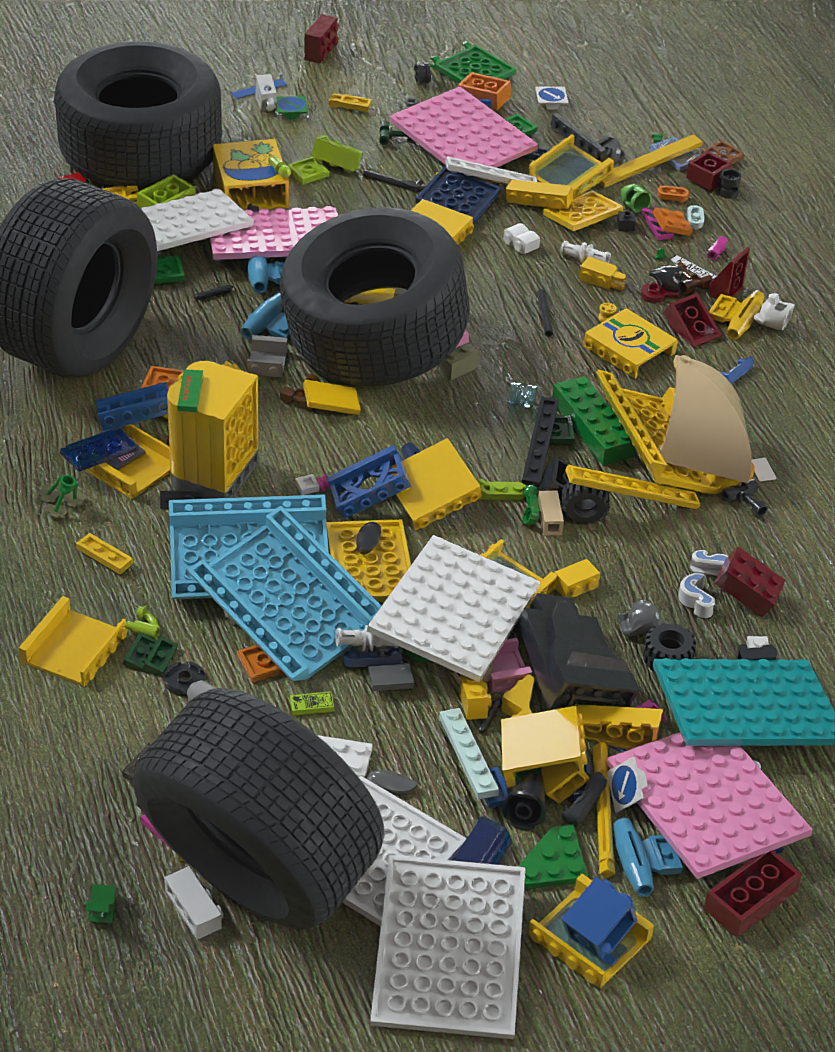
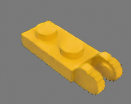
M332 94L328 105L333 108L343 107L345 109L368 112L372 105V99L346 94Z

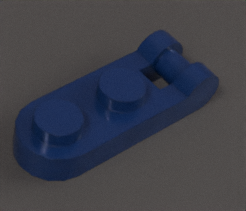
M390 646L388 650L373 648V651H370V649L368 651L350 650L344 655V665L347 667L399 664L402 661L399 648H394L393 646Z

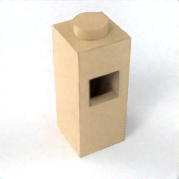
M539 491L538 505L541 511L539 516L543 536L562 535L564 520L558 491Z

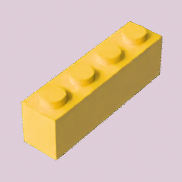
M512 179L506 188L507 203L567 210L573 200L572 186Z

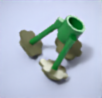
M59 475L53 485L41 484L39 487L38 495L41 496V500L44 503H49V501L54 503L56 501V498L59 496V493L55 490L57 486L61 493L55 506L52 504L46 506L45 511L52 518H64L67 514V511L60 507L63 498L69 507L81 506L86 499V495L77 490L79 483L71 475Z

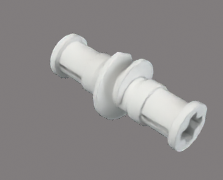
M564 241L560 249L561 255L579 258L580 263H583L588 256L607 263L611 259L610 252L604 253L593 249L592 244L587 247L585 242L580 246Z
M368 625L365 626L364 631L342 630L341 628L336 630V646H341V644L361 645L362 651H365L366 645H369L370 651H373V646H393L398 648V645L367 632Z

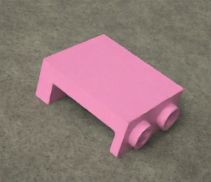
M517 638L506 639L493 660L494 673H490V679L487 682L491 693L511 690L520 679L525 678L528 674L532 676L531 668L525 667L519 653V641Z

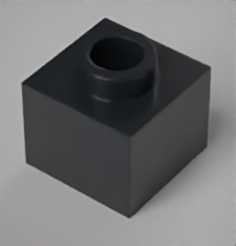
M618 211V231L634 232L636 224L635 212Z

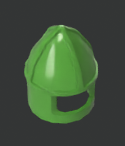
M630 184L621 188V200L626 208L631 209L635 213H642L643 208L650 206L651 195L640 185Z

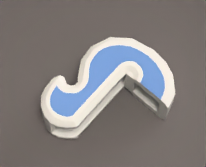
M697 550L692 554L690 569L694 573L718 576L728 556L724 554L708 556L706 550Z
M693 573L681 581L678 594L679 600L683 605L695 608L694 614L698 617L709 618L713 615L715 598L702 590L706 575Z

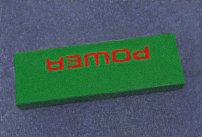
M184 369L177 411L197 412L203 370Z

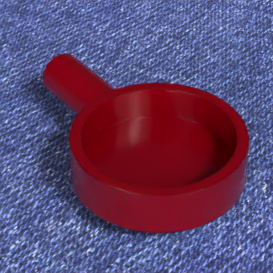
M647 283L642 286L640 296L647 302L659 303L665 297L678 298L679 291H667L657 283Z

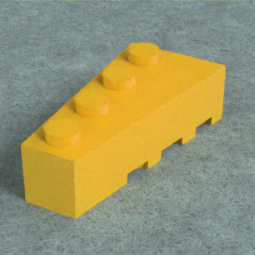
M595 705L577 706L578 714L582 713L584 720V740L596 743L603 742L610 746L631 750L658 739L663 709Z

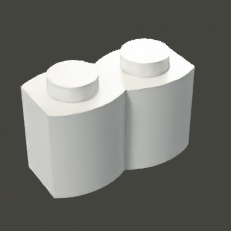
M519 223L504 230V242L514 247L519 253L526 254L539 248L540 237L535 232L529 231L525 225Z

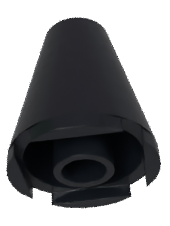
M526 774L503 802L502 814L504 818L507 817L511 821L510 824L513 827L521 830H531L535 826L541 825L545 819L544 781L539 774Z

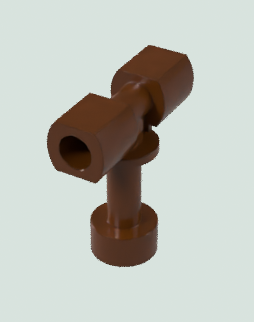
M682 262L675 264L684 271L683 277L686 281H682L680 285V290L684 294L694 292L696 287L701 289L707 288L713 280L710 274L699 277L696 274L691 275L687 271V266Z
M314 374L308 375L305 379L320 382V379ZM288 387L282 388L280 400L288 403L298 402L301 404V408L309 411L315 409L307 406L304 387L297 390Z

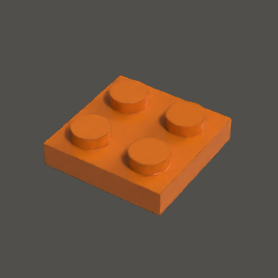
M666 208L654 209L653 215L663 231L691 236L693 230L682 212L670 211Z

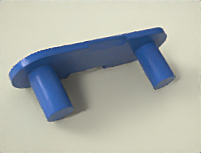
M752 357L739 359L737 367H734L728 373L721 372V374L730 383L735 382L752 368Z

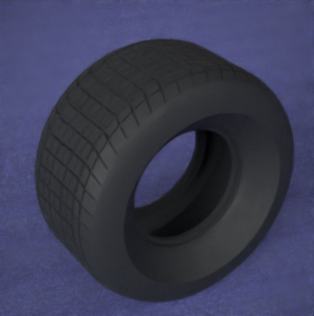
M146 41L120 42L101 46L85 52L72 60L63 69L56 83L54 98L60 150L66 161L75 171L80 172L87 179L110 187L124 186V188L136 185L138 190H144L173 174L184 181L189 180L204 171L213 161V145L221 144L222 109L219 81L214 71L203 59L185 49Z
M75 179L46 181L28 191L12 207L0 225V348L13 357L54 374L73 378L92 375L116 359L128 345L144 317L156 278L157 243L155 232L149 218L142 209L127 198Z
M368 208L331 218L310 230L295 244L288 254L281 272L280 295L295 349L313 370L339 383L368 387L384 386L404 382L422 375L436 367L452 353L462 339L468 324L470 311L463 260L456 242L436 221L410 210ZM382 288H402L407 290L397 297L378 303L365 305L344 303L347 299L370 290Z
M216 688L194 697L145 751L138 761L134 772L133 787L137 801L152 826L174 852L202 878L228 898L250 912L284 927L308 929L327 920L374 863L382 848L384 823L380 810L368 789L349 765L328 744L298 720L272 704L239 690Z

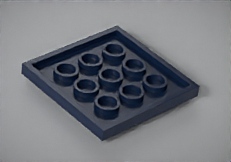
M445 165L416 197L415 203L418 204L422 199L473 217L474 224L501 193V187L475 176L451 172L447 170Z

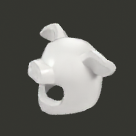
M770 294L769 299L763 303L760 313L754 315V319L759 324H764L776 330H784L792 316L795 304L780 301L779 294Z

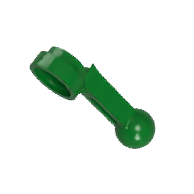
M528 485L523 490L528 507L523 513L522 521L530 526L536 524L539 512L541 511L539 510L537 500L538 489L534 485Z

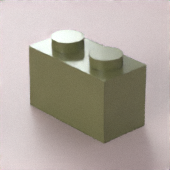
M469 343L455 348L440 363V373L449 380H453L478 367L479 351Z

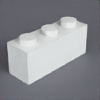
M188 866L164 877L165 892L197 940L222 929L221 918H223V912L219 905L215 906L211 893L208 889L203 888L197 873L194 874Z

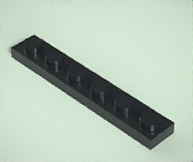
M558 113L552 114V129L564 138L573 134L576 147L600 162L606 160L607 150Z
M541 396L522 477V483L525 485L540 487L559 399Z

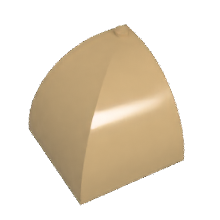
M675 355L673 361L674 369H676L675 394L664 443L658 449L666 463L748 483L752 465L751 450L743 409L736 390L727 378L713 367L691 359L686 355Z

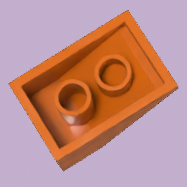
M471 72L457 85V87H462L476 99H491V110H498L511 98V81Z

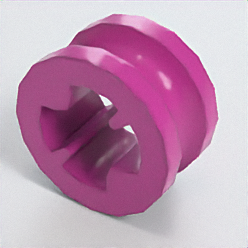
M326 473L323 474V477H317L318 484L323 492H326L327 488L331 489Z

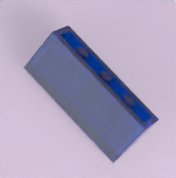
M481 816L453 861L499 865L512 844L511 836L502 825Z

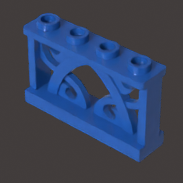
M394 445L327 477L336 509L343 519L411 487L402 457ZM380 477L372 488L359 489L365 479Z

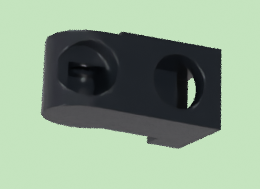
M739 644L736 658L737 660H776L778 651L771 645L748 648L747 644Z

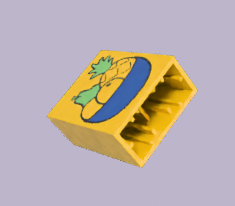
M267 139L213 145V172L218 189L223 191L243 211L247 210V206L250 203L258 206L259 210L289 208L288 177H281L274 170V167L268 163V158L272 155H276L282 161L276 140Z

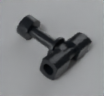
M749 479L748 483L742 482L740 487L732 485L722 490L721 497L725 502H731L739 499L741 502L746 501L752 507L751 512L756 517H762L768 510V506L763 501L757 502L751 496V494L758 491L759 487L755 479Z

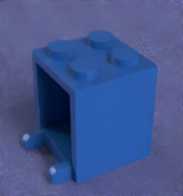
M595 877L561 920L568 937L602 962L613 966L616 960L611 955V952L637 922L636 909L631 897L623 892L621 894L618 893L609 881L605 879L602 881Z

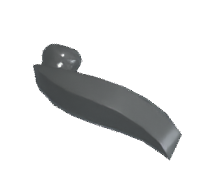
M389 770L373 771L368 775L367 779L394 795L411 793L417 786L416 781Z

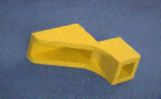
M528 674L525 678L520 679L510 691H506L502 696V711L511 716V718L533 714L530 710L534 684L533 676Z

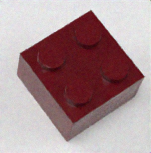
M706 151L688 163L686 179L712 191L720 184L721 172L731 169L732 163Z

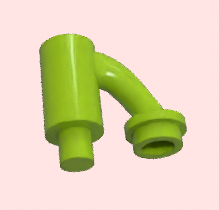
M139 606L136 617L141 621L136 620L134 623L128 621L126 629L132 630V634L135 635L142 632L157 639L160 633L157 619L147 611V606Z

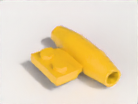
M756 290L740 303L736 298L720 294L709 310V313L715 321H730L726 334L730 339L736 340L754 322V315L760 312L765 296L761 291Z

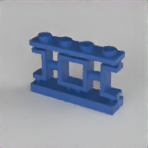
M163 382L95 400L102 430L107 431L168 414L167 383Z

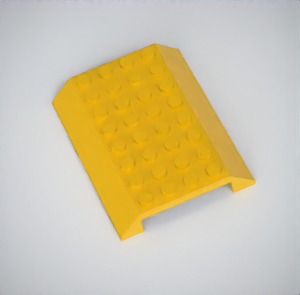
M597 370L599 383L606 399L612 406V410L616 413L619 422L623 425L626 433L632 440V444L636 447L639 456L643 459L646 468L650 471L656 483L713 495L722 492L724 488L740 483L737 480L665 462L658 449L659 446H663L675 388L669 387L664 396L660 398L623 389L613 373Z

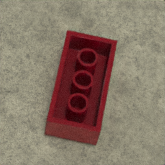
M769 851L752 858L708 891L704 910L738 938L798 891L802 873L775 851Z

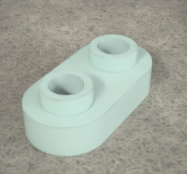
M696 205L689 206L687 210V222H689L690 227L694 230L702 228L704 224V210Z

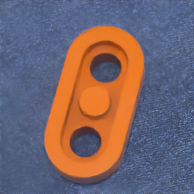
M660 186L657 196L664 201L684 202L688 200L689 191L683 187Z

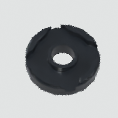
M188 661L183 664L181 662L174 663L167 668L164 674L166 689L177 696H187L188 688L192 683L206 680L204 669L200 665ZM181 677H189V679H187V680H182V679H180V678H181Z

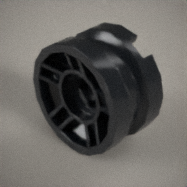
M427 62L423 64L416 63L414 65V77L417 84H422L423 82L430 83L431 70Z

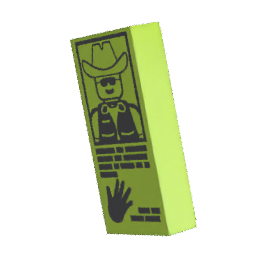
M331 692L290 695L292 716L334 712Z

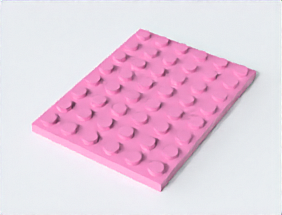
M457 87L389 116V121L445 165L448 156L497 168L538 149V144L462 87Z
M331 206L324 208L309 207L308 209L292 208L291 210L278 208L270 211L261 209L258 212L244 210L254 220L253 226L210 237L213 260L242 259L255 256L263 258L288 256L295 244L306 233L321 223L338 216L336 208Z
M679 732L607 758V766L613 769L631 757H635L637 768L645 771L648 785L642 788L643 799L638 801L637 804L697 879L812 835V828L741 746H686L682 734Z

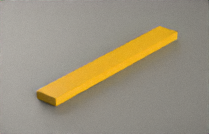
M694 134L613 168V173L600 181L599 184L604 188L699 148L703 146V141Z
M568 465L565 469L569 482L572 484L692 509L700 507L695 491Z

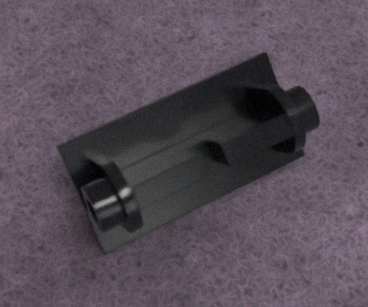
M160 490V509H169V500L199 499V492Z

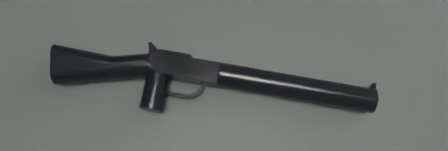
M364 170L362 176L400 186L412 192H421L426 187L422 185L424 183L422 179H418L417 182L398 180Z

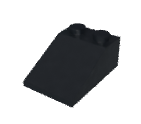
M555 457L544 470L541 491H558L560 504H562L563 486L569 480L565 469L568 465L572 464Z

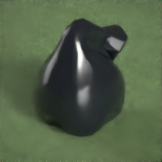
M666 265L650 270L649 275L655 278L661 288L667 291H678L684 271L679 266Z

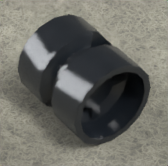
M726 169L721 172L718 194L721 197L733 199L738 196L741 173L733 169Z

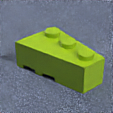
M325 135L316 138L311 153L315 160L319 162L327 161L330 166L343 167L344 171L350 173L358 170L363 155L362 151L348 145H342L337 140H328V136Z

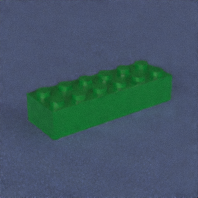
M586 376L554 384L552 398L559 399V411L562 415L571 416L573 429L602 466L635 457L636 447L632 444V440L619 422V418Z

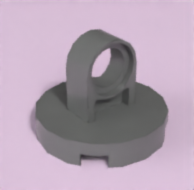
M607 136L598 143L607 150L606 159L611 158L614 160V164H618L625 159L620 142L616 138Z

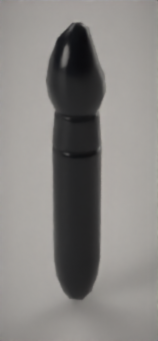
M224 285L200 292L194 298L204 299L232 290L233 286Z
M501 697L492 702V706L488 710V718H483L478 729L480 734L487 730L497 710L502 706Z

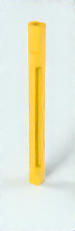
M599 742L593 746L594 773L601 772L607 780L605 789L596 801L599 873L608 879L615 874L610 789L607 776L609 767L606 764L608 747L606 743Z

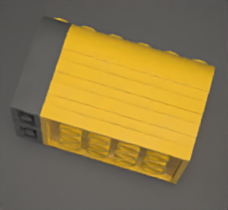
M198 361L186 368L187 370H203L197 412L177 411L183 373L169 387L167 393L171 484L175 490L198 491L199 499L233 498L259 463L258 375L232 369L211 361Z

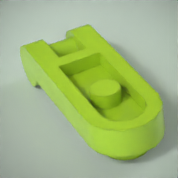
M477 479L482 493V497L479 498L480 500H522L525 498L523 490L526 485L521 482H485L483 479Z

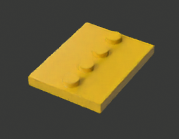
M592 190L574 197L567 210L548 207L543 209V215L572 231H576L617 215L618 211H623V206Z

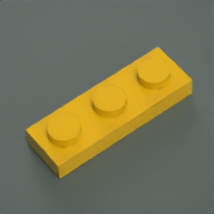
M91 533L76 543V548L118 574L123 573L133 565L132 557Z

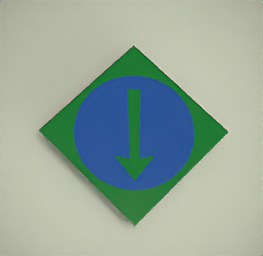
M276 96L277 113L285 114L287 119H298L300 114L308 113L305 96Z

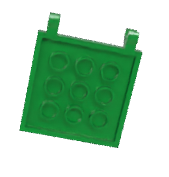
M469 42L462 43V46L465 47L464 49L443 60L437 56L430 57L434 61L430 64L432 68L457 83H460L471 72L506 79L515 75L517 71L515 67L477 45L472 46Z

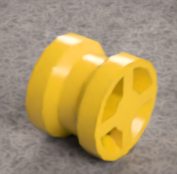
M612 303L601 304L599 320L604 322L614 316L617 309L616 306Z

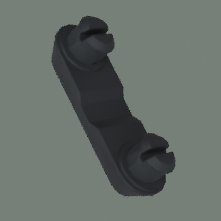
M590 772L587 774L590 779L585 783L584 792L576 799L571 808L566 807L565 811L562 812L563 820H567L569 825L582 823L605 789L607 780L601 772Z

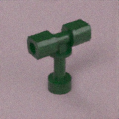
M380 122L379 144L388 145L389 138L392 140V136L407 137V140H413L404 132L392 130V127L389 128L390 122Z

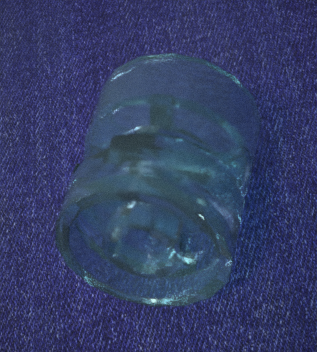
M512 382L508 405L518 406L522 404L523 407L533 409L537 386L529 384L523 386L522 383Z

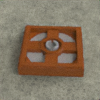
M720 141L701 151V154L709 151L732 164L743 159L745 154L724 141Z

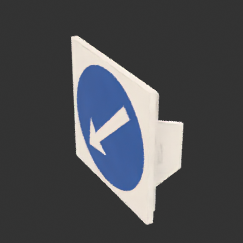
M535 87L538 104H546L547 109L558 110L560 104H568L565 87Z
M631 757L607 771L615 813L643 799L642 788L648 785L645 771L637 768L635 757Z

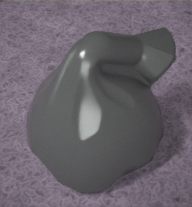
M646 599L636 601L632 604L629 612L618 613L615 617L621 625L623 635L628 637L647 635L651 628L663 623L659 610Z

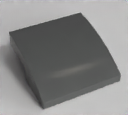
M402 661L399 664L367 666L372 691L414 688V680L408 661Z

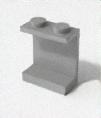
M253 335L252 352L250 359H247V372L258 376L282 378L287 356V338Z

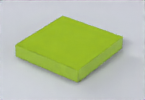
M315 157L287 164L291 169V174L302 185L330 176V171L319 161L315 160Z

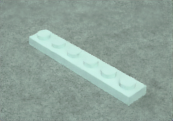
M460 708L440 711L439 718L477 800L498 796L499 789Z

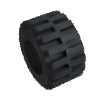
M568 480L562 490V510L564 515L569 517L571 521L575 520L578 524L584 523L588 525V523L600 522L603 520V517L607 516V512L610 510V491L572 484Z
M661 623V625H655L646 635L643 651L644 662L647 663L649 668H653L654 659H694L697 643L696 639H694V634L689 633V629L682 628L683 626L679 624Z

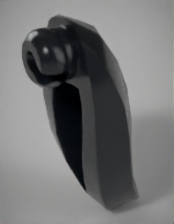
M368 522L360 528L356 539L360 554H368L378 544L381 536V526L378 523Z

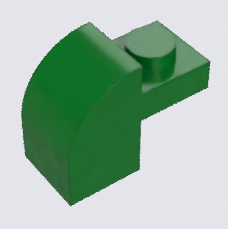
M100 884L92 885L91 900L86 901L85 911L89 912L88 921L113 922L119 887Z

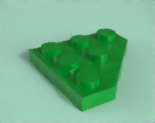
M573 825L551 827L518 866L525 867L524 890L576 884V879L581 874L588 877Z

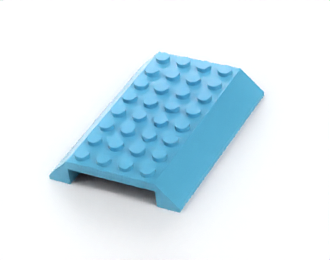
M325 495L169 500L172 599L212 598L187 572V569L202 559L208 564L266 525V515L280 506L328 552Z
M282 506L266 515V525L208 564L202 559L187 569V572L292 681L308 680L353 647V645L349 644L336 646L337 628L364 631L365 626L369 625L382 607Z

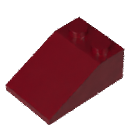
M746 247L710 282V297L718 299L720 294L734 297L743 289L750 247Z
M698 293L670 303L663 312L670 326L693 348L722 336Z

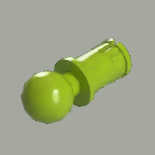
M276 155L268 158V163L274 167V170L281 177L287 178L290 176L291 169L286 166L285 162L280 161Z

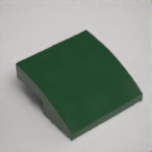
M139 632L122 665L145 673L162 675L179 644L162 636L156 640Z

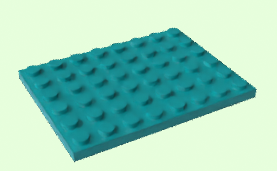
M654 659L653 668L686 746L835 745V711L808 660Z

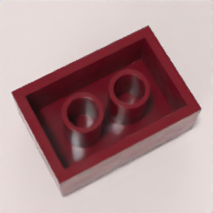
M321 14L305 32L304 60L321 63L335 45L338 44L339 37H337L339 24H337V17Z
M737 547L725 559L714 584L763 617L775 606L786 580L746 551Z

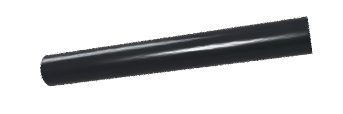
M540 289L537 291L544 334L550 337L553 335L546 292L544 289Z

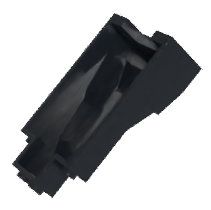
M537 593L529 608L524 609L517 623L548 711L571 707L575 699L607 702L605 706L630 707L640 690L632 671L624 659H618L609 650L597 617L579 615L573 598Z

